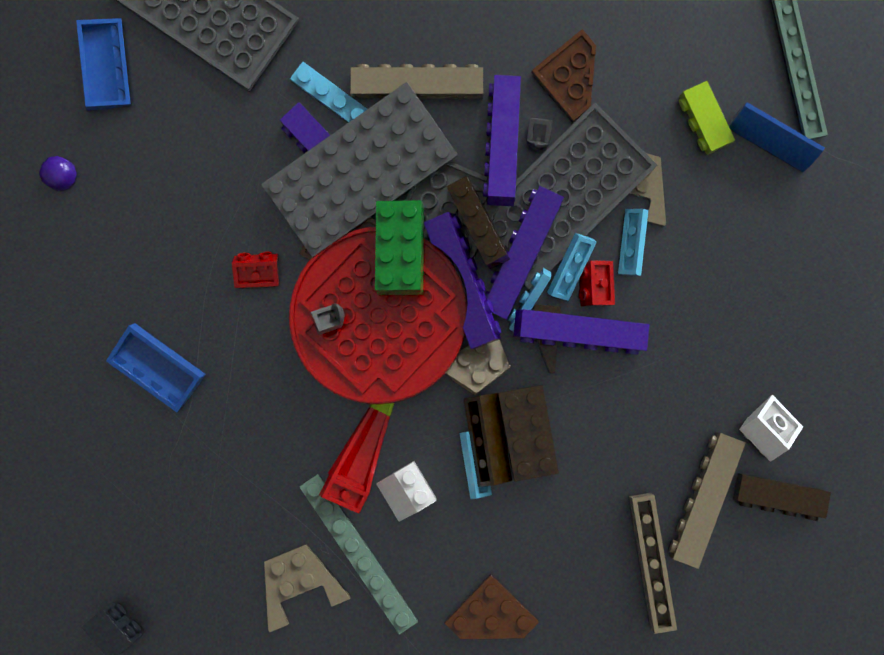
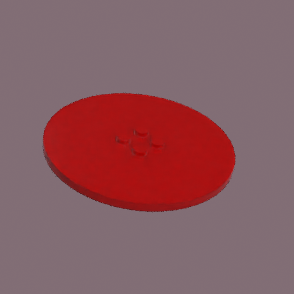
M367 227L348 232L309 260L300 273L292 293L289 325L292 341L301 362L321 385L351 401L365 404H390L404 401L424 392L442 378L452 366L465 338L463 325L467 313V299L461 279L452 263L440 249L424 239L423 295H378L375 291L376 227ZM333 303L339 304L345 312L342 327L318 335L310 316L311 312L330 306Z

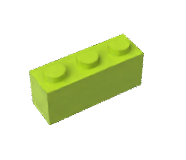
M708 81L682 92L679 96V104L684 112L686 111L690 118L688 123L693 132L696 131L699 137L697 142L700 149L709 155L731 145L735 138Z

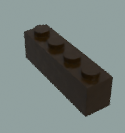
M465 176L446 186L485 264L490 269H493L510 260L496 229L468 177Z
M498 393L464 398L478 487L494 486L512 481Z
M738 473L733 499L739 501V506L752 508L753 504L760 505L761 510L774 512L775 509L783 510L784 515L796 517L797 513L805 514V519L818 521L819 517L825 519L827 517L831 492Z

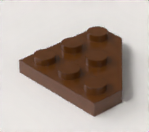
M583 29L531 71L572 122L577 120L591 107L596 44Z
M490 574L444 624L460 639L525 638L539 623V620Z

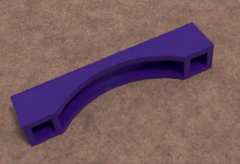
M446 212L424 222L431 243L443 250L453 260L464 279L468 305L463 330L470 348H479L501 339L500 325L498 321H494L492 316L493 306L489 299L486 300L483 292L486 290L482 279L477 276L476 270L478 267L475 259L470 257L468 252L470 245L467 238L462 236L460 230L462 224L459 217L455 216L454 213Z

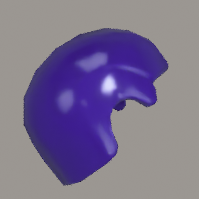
M59 156L48 157L42 163L39 171L41 181L56 191L69 189L74 184L77 175L73 163Z

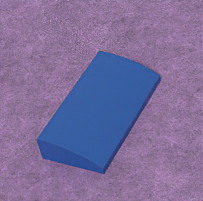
M121 18L76 20L86 111L131 105Z
M748 102L735 114L729 124L731 131L801 172L808 169L825 149V147Z
M136 323L127 327L106 362L175 412H179L206 375Z

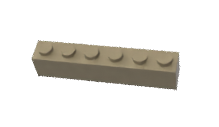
M358 64L356 67H351L350 94L352 98L383 99L407 82L419 99H483V67H479L476 64H468L465 67H457L454 64H446L443 67H435L432 64H424L422 67H413L410 64H402L400 67H391L388 64L369 67L367 64Z
M716 432L715 436H711L708 442L710 450L707 457L704 456L700 464L701 474L695 478L692 485L694 490L692 498H688L685 503L684 510L686 514L684 519H680L676 528L678 535L676 540L673 539L669 546L668 552H670L672 559L699 569L746 442Z
M646 493L628 496L650 629L654 634L676 631L677 626L655 495Z

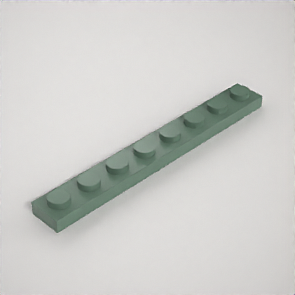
M772 0L802 135L811 140L826 137L828 135L797 0Z
M317 474L301 485L300 489L400 635L416 624L418 620L341 506L319 496L325 483L320 475Z

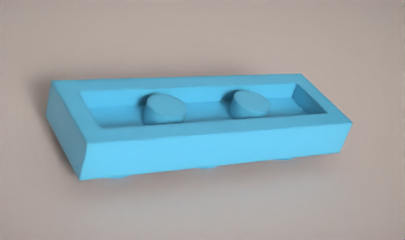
M625 209L618 269L619 275L641 276L649 210Z
M577 233L574 234L547 291L549 295L569 301L597 243L594 239Z
M543 268L540 273H535L530 282L532 287L529 292L525 290L520 297L519 302L521 304L517 310H531L551 279L550 271ZM513 309L508 317V321H510L509 329L513 332L516 309Z
M469 431L459 433L470 499L492 495L491 486L478 487Z

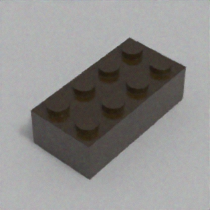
M543 385L498 393L513 480L516 482L559 474Z

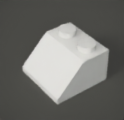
M771 395L745 420L739 430L771 462L790 449L803 426Z
M415 461L376 483L399 522L437 501L436 496Z

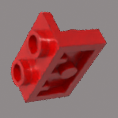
M266 251L258 255H250V253L244 252L234 256L232 261L234 288L279 286L278 254Z
M588 261L579 278L581 306L615 305L613 261Z

